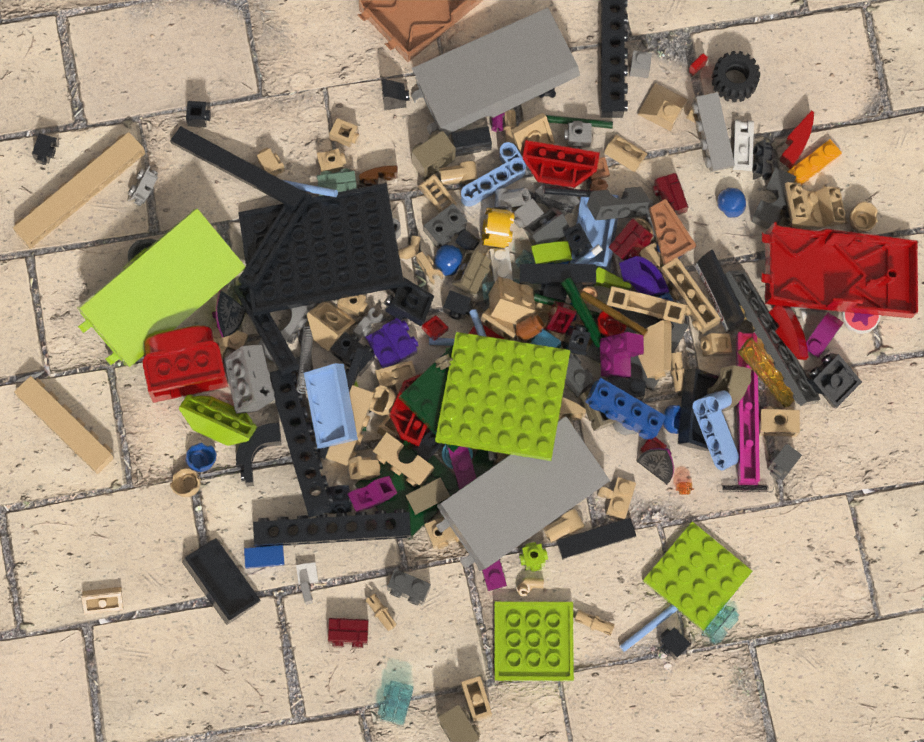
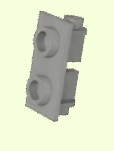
M150 166L144 169L141 168L136 176L138 181L136 185H132L129 189L128 195L130 196L127 201L134 199V203L139 206L145 203L150 191L144 189L145 186L152 189L158 179L156 171H149Z

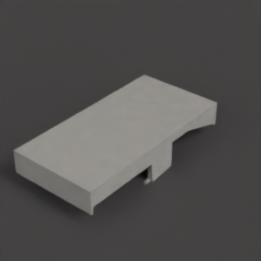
M546 8L413 67L412 70L419 90L414 91L411 97L414 103L417 99L424 98L435 122L427 126L429 134L431 135L432 132L439 130L441 132L444 131L448 137L451 133L483 117L498 116L580 76L578 65L549 8Z
M564 417L558 421L552 461L517 455L507 456L484 474L437 505L445 519L437 524L436 527L440 533L451 527L469 553L466 558L460 561L464 568L475 562L478 570L481 571L488 568L604 486L610 479L568 418Z

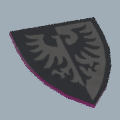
M219 290L216 311L212 312V317L217 319L216 327L223 338L232 335L238 330L246 311L241 304L222 290Z
M668 448L649 449L637 460L639 464L666 485L669 484L673 477L674 464L671 457L672 453Z

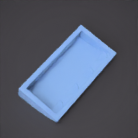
M612 195L615 198L620 199L618 195ZM581 197L577 224H581L593 248L599 244L603 249L586 264H596V270L598 267L610 271L613 251L608 247L615 240L618 218L596 221L587 207L589 197ZM572 250L570 264L576 263L584 255L576 256Z
M334 363L305 372L304 378L317 448H325L358 440L344 364Z

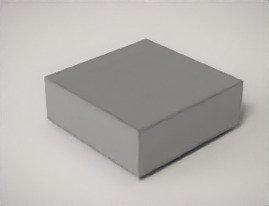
M303 582L300 586L306 605L312 604L313 601L308 582Z

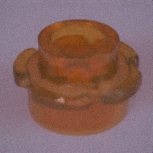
M692 482L677 483V489L675 490L679 491V495L691 494L694 488L692 487Z

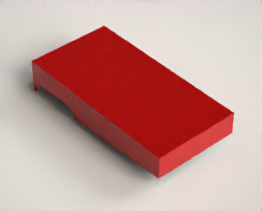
M774 222L765 234L762 232V242L765 243V274L761 273V281L765 283V304L901 318H913L918 313V242L916 240L832 229L821 231L778 226L777 222Z

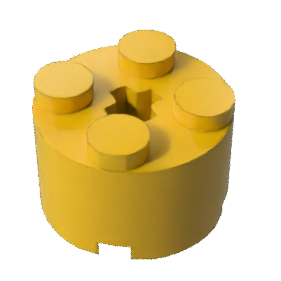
M487 207L485 214L488 215V219L483 220L481 240L484 241L482 245L500 248L508 247L509 242L512 241L513 231H510V226L514 222V213L510 212V210Z

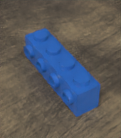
M601 377L593 383L585 400L592 409L603 412L609 419L622 423L623 427L634 430L644 439L651 440L656 437L666 418V415Z

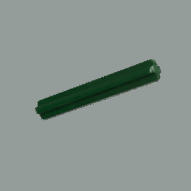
M571 278L563 280L562 285L584 326L591 333L590 337L597 348L600 347V339L604 337L600 333Z

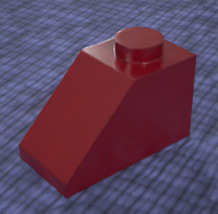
M555 301L549 311L546 329L564 335L576 315L575 308L564 302Z

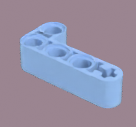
M506 142L500 147L499 158L503 165L462 188L461 202L467 207L474 206L495 194L496 189L505 188L524 177L526 164L513 143ZM509 150L513 154L510 156H506L503 154V152ZM520 166L522 170L515 171L513 167ZM504 175L506 179L499 180L497 179V176ZM488 184L490 188L485 190L481 188V185Z
M725 390L708 394L693 403L695 416L714 465L721 471L739 462L737 449L722 413V409L727 408L732 403L730 394Z

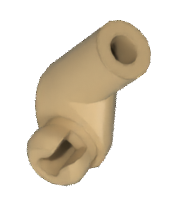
M412 236L410 245L399 250L401 259L407 260L418 254L421 240L419 236Z
M525 578L517 587L518 594L526 596L533 588L543 589L544 579Z

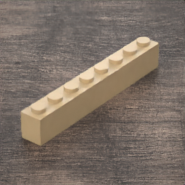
M130 132L119 136L115 144L111 147H106L98 158H93L88 162L86 168L77 171L69 182L62 183L58 191L48 195L40 206L33 207L29 215L24 219H19L13 227L15 234L29 249L33 248L144 156L145 150Z

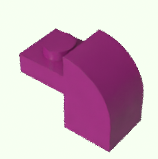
M828 312L806 342L808 351L819 358L844 322Z
M387 476L374 480L366 487L348 493V496L355 511H359L362 509L368 510L384 503L397 494V491L390 477Z

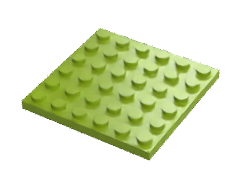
M456 332L451 355L453 360L450 361L451 366H449L435 442L552 461L570 350Z

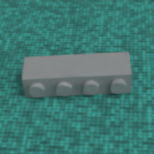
M716 92L698 96L693 100L692 110L694 114H697L698 118L696 127L702 135L700 144L702 150L706 152V157L704 158L706 168H709L710 172L732 168L735 166L719 94Z

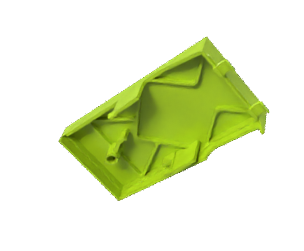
M195 208L148 249L145 248L122 267L124 270L77 307L80 314L86 319L77 327L82 333L91 327L113 351L110 356L105 358L110 365L120 359L125 366L131 367L146 354L144 342L147 338L161 332L174 330L242 272L246 266L198 208Z

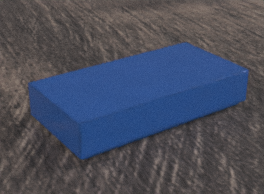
M283 545L244 548L246 569L285 566Z

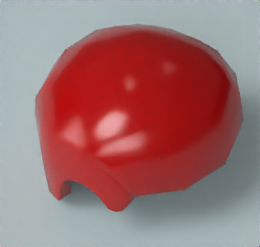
M600 312L597 322L598 329L603 336L609 337L625 333L626 325L605 312Z

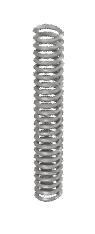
M306 325L303 326L296 389L302 394L306 392L301 391L307 390L300 388H306L304 373L310 371L313 345L311 329H306L310 328V326L305 327Z

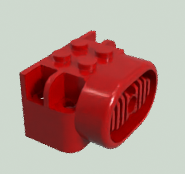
M202 325L161 332L145 340L146 356L143 359V369L148 393L153 403L229 387L221 351L218 344L214 341L213 331L210 327Z

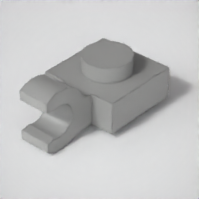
M371 308L368 315L353 330V334L359 340L371 332L372 323H379L382 320L383 314H380L377 318L372 316L375 308Z

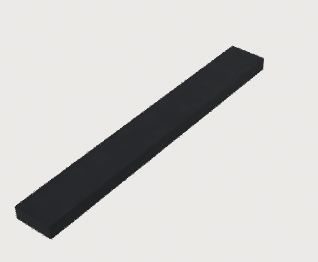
M182 126L179 127L170 140L171 144L295 210L305 197L304 191Z

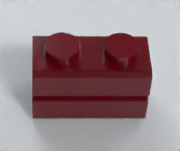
M677 173L656 178L654 186H652L654 196H658L660 202L666 199L676 215L686 213L689 206Z
M632 218L608 248L625 261L639 256L640 251L650 244L651 238L654 235Z
M329 618L328 644H332V647L343 648L344 644H350L352 648L358 649L368 645L369 619Z

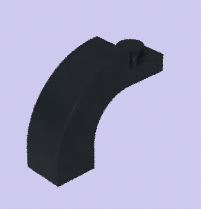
M279 422L257 427L249 441L240 443L236 454L237 469L244 468V470H241V481H245L246 487L254 486L253 460L256 454L263 448L282 445Z

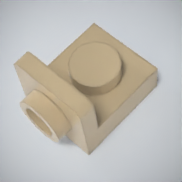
M710 333L701 338L703 356L732 353L730 334Z

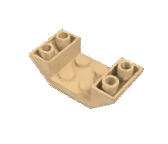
M785 183V195L792 227L822 229L847 223L840 188L826 186L818 191L802 190L800 183Z

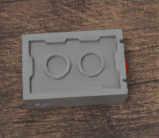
M262 345L242 346L223 359L236 414L257 412L275 400L270 372L267 368L266 356Z

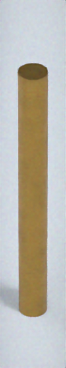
M586 291L581 293L582 299L645 337L648 333L647 329Z

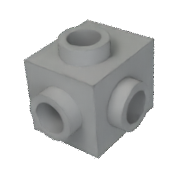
M582 121L569 123L568 129L564 131V141H568V147L582 149L583 147L591 146V123H583Z

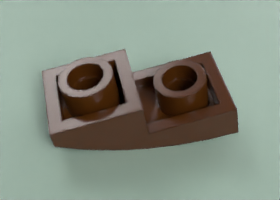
M382 166L367 170L359 174V183L369 187L378 185L379 178L386 181L397 179L398 166Z

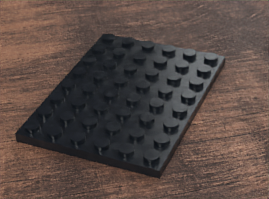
M387 183L338 192L337 197L326 195L313 197L256 290L249 287L253 315L405 286ZM284 204L238 212L246 266Z

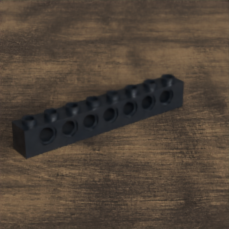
M601 0V118H623L624 112L628 111V100H624V94L628 93V83H624V77L628 76V65H624V59L628 58V48H624V42L628 41V31H624V25L628 24V13H624V7L628 6V0ZM617 8L619 11L612 12L610 9ZM616 25L619 29L614 30L610 26ZM616 42L619 46L613 47L610 43ZM617 60L619 63L615 65L610 61ZM616 77L619 79V81L613 82L610 80V78ZM615 94L619 98L614 100L610 97V95Z
M279 370L270 372L275 403L308 517L311 518L331 512L330 505L334 503L331 493H326L325 487H328L325 475L321 476L320 470L323 469L321 459H316L315 452H318L316 442L311 441L310 435H313L310 423L306 424L305 418H308L305 406L301 407L300 401H303L302 394L295 387V384H297L296 374H291L290 372L282 376ZM285 388L290 389L288 392H282ZM289 405H295L293 409H287ZM294 422H300L298 426H292ZM299 439H305V442L301 444L296 443ZM304 456H310V457H311V458H310L309 460H307V461L301 460ZM310 473L316 474L313 478L306 477ZM314 491H320V492H321V493H320L319 495H317V496L311 495L312 492H314Z
M405 509L394 510V513H386L383 510L375 511V514L367 515V512H356L354 516H347V513H337L336 517H328V514H321L316 516V518H308L307 515L297 516V519L277 517V520L270 521V518H258L257 522H253L255 547L412 538L410 513L406 512ZM388 520L396 521V526L393 529L386 528L385 525ZM369 521H375L377 523V526L374 530H368L366 528V524ZM350 522L357 524L355 531L347 530V525ZM331 523H335L338 526L337 530L333 533L327 531V527ZM310 525H317L318 530L316 533H308ZM297 526L299 530L297 534L290 535L288 533L289 528ZM272 527L279 528V533L276 536L269 535V530Z

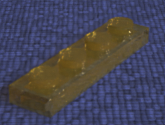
M752 338L747 339L738 353L784 407H789L794 401L793 392L785 385L783 375L775 368L773 362Z

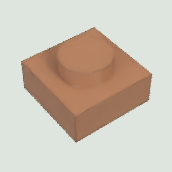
M605 157L599 158L597 172L590 176L591 181L610 176Z

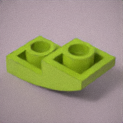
M568 241L531 246L535 264L551 262L557 264L572 260Z

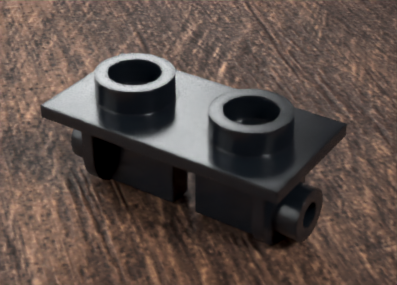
M766 139L756 143L753 148V180L762 177L763 180H769L772 176V163H767L766 160H772L773 147L771 143L766 142Z

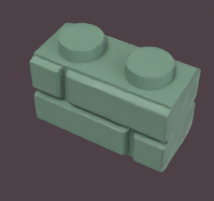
M341 169L337 173L323 171L320 175H317L319 187L335 189L338 192L357 189L355 171L350 169Z

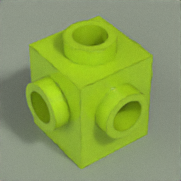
M536 542L525 544L521 551L522 554H519L521 566L524 565L526 571H539L542 567H545V560H548L546 548L542 549V545L536 544ZM537 553L538 557L532 558L530 554Z

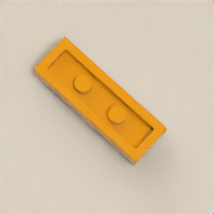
M829 139L787 173L796 176L794 183H800L802 186L841 156L842 152Z

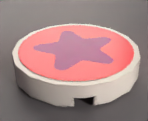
M842 312L845 326L858 334H865L874 330L881 316Z

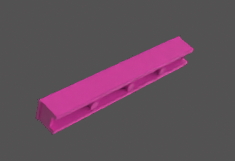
M738 332L736 335V366L751 369V383L737 404L738 485H758L760 481L757 335L755 332L753 334Z

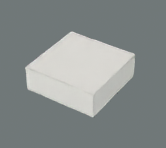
M316 562L296 565L299 585L303 582H308V584L318 583Z

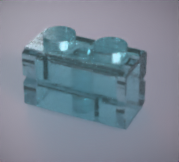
M391 681L390 685H385L383 696H386L384 704H380L378 715L381 716L380 721L404 727L414 690L413 686L396 681Z

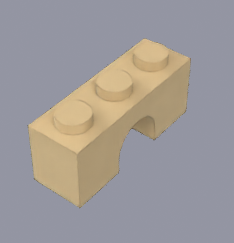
M386 432L373 450L377 454L375 458L383 464L387 462L392 465L390 469L400 476L403 473L407 476L406 481L412 486L416 487L418 484L422 487L435 468L418 455L409 464L400 462L399 452L404 445Z

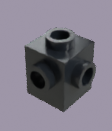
M349 485L326 487V493H331L334 503L330 505L331 512H328V514L352 512V502L348 496V493L351 492Z

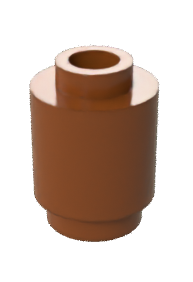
M538 315L530 316L516 325L517 330H515V333L520 340L528 341L541 333L545 325Z

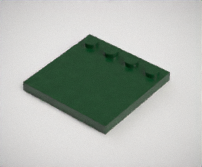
M453 345L442 356L449 354L451 359ZM434 362L399 396V399L436 435L449 367L441 370L440 367H435L437 365ZM445 444L453 453L460 447Z
M401 439L399 442L404 447L399 452V460L404 464H409L418 455L412 450L415 444ZM433 455L428 463L435 469L423 486L441 478L449 495L452 496L459 491L456 478ZM379 461L380 475L371 480H359L354 486L360 489L368 486L374 480L389 476L397 494L376 506L379 511H386V513H394V510L405 509L406 512H409L411 536L413 537L424 524L428 523L440 511L437 505L443 501L415 515L405 495L417 490L420 486L418 484L416 487L412 486L406 481L407 476L403 473L400 476L390 469L392 465L387 462L383 464ZM389 520L394 526H396V521Z

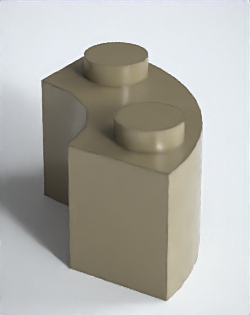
M736 365L721 367L720 376L713 387L708 388L707 395L725 390L730 394L732 403L727 408L722 409V411L735 407L751 383V369Z

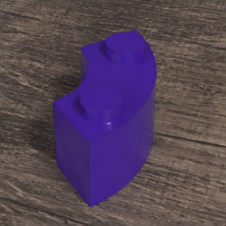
M635 256L619 263L623 281L633 285L637 292L655 297L669 292L663 275L649 260Z

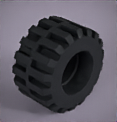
M731 51L730 55L727 52L723 58L720 57L712 73L711 82L712 86H714V91L719 92L720 98L724 96L726 101L732 99V102H737V99L742 102L745 100V97L748 99L754 94L760 80V67L758 64L755 65L756 60L754 58L750 59L751 55L747 53L745 56L742 51H739V54ZM731 70L740 71L745 76L746 81L743 83H733L726 77V73Z

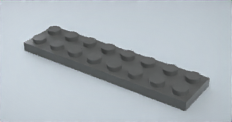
M745 270L728 271L725 276L739 305L745 311L746 319L754 326V332L758 338H761L765 351L774 360L775 368L783 375V381L793 392L795 402L800 404V406H804L821 400L814 388L808 383V377L795 355L776 334L775 331L778 329V326L769 314L767 307Z

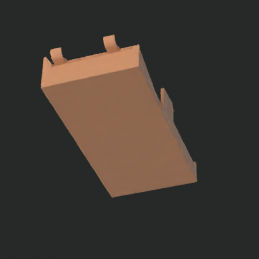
M359 0V11L361 14H358L362 21L368 19L386 38L388 43L384 44L389 50L395 48L409 62L483 0Z

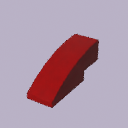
M812 110L792 131L785 142L789 147L781 155L779 161L789 169H792L799 160L810 137L815 113Z
M775 305L769 311V314L780 326L775 331L776 334L797 359L807 360L809 356L805 335L795 313L789 306Z

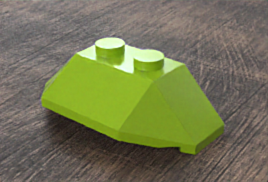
M187 395L179 406L180 412L192 430L226 446L249 441L257 428L247 413L236 414L234 406L212 396Z

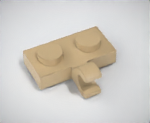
M212 322L210 328L213 331L214 341L220 348L222 359H224L227 349L236 351L240 347L245 346L248 334L236 331L232 335L222 338L219 329L216 327L217 323Z
M412 360L375 370L379 385L389 388L396 386L397 394L404 380L416 376Z
M618 477L613 491L606 487L599 489L597 496L610 500L606 515L621 520L626 518L636 486L635 482Z

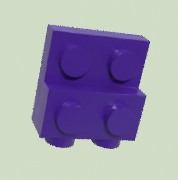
M396 318L383 325L378 331L365 337L382 368L397 365L417 354L416 347L419 346L414 336H409L407 332L409 327L405 320L401 321Z

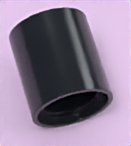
M464 229L457 237L455 243L464 250H475L480 243V239Z

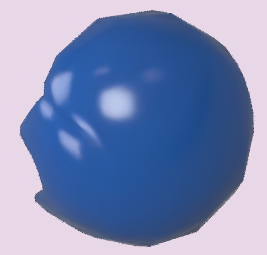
M728 187L721 191L717 197L718 208L727 217H738L744 213L746 198L738 188Z
M453 245L441 246L435 255V268L440 270L445 276L454 275L461 264L463 254L459 248Z
M670 405L663 413L666 415L663 426L672 434H679L681 412L679 405Z
M198 443L187 450L185 461L196 472H204L214 465L217 453L212 445L207 446L203 443Z

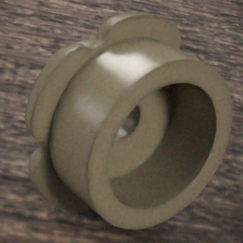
M449 354L434 360L437 365L435 367H440L443 370L451 366L450 361L453 358L450 359Z

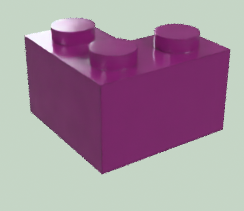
M625 332L601 338V376L607 378L612 376L630 377L631 357L644 354V335Z

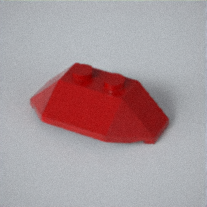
M525 140L522 159L537 182L576 188L597 172L600 152Z
M423 373L403 381L389 414L400 438L417 446L420 445L427 426L399 399V396Z

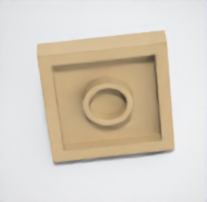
M544 113L528 121L520 122L517 127L511 130L516 148L522 157L525 140L555 144Z

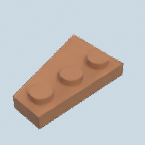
M666 199L650 207L649 213L664 265L697 246Z

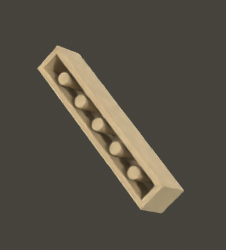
M30 376L14 391L16 396L98 475L114 459L111 454L113 450L106 443L102 445L98 441L99 437L92 430L88 432L84 428L86 424L79 417L75 419L67 405L63 404L61 406L57 402L59 398L52 391L48 393L44 389L45 384L39 378L35 380Z

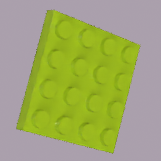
M691 522L643 579V582L704 631L753 571L694 522Z
M494 602V681H574L573 602Z

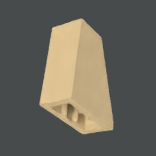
M662 320L646 328L648 333L644 337V354L639 355V359L647 378L659 380L666 376L665 373L671 371L672 324L668 320Z

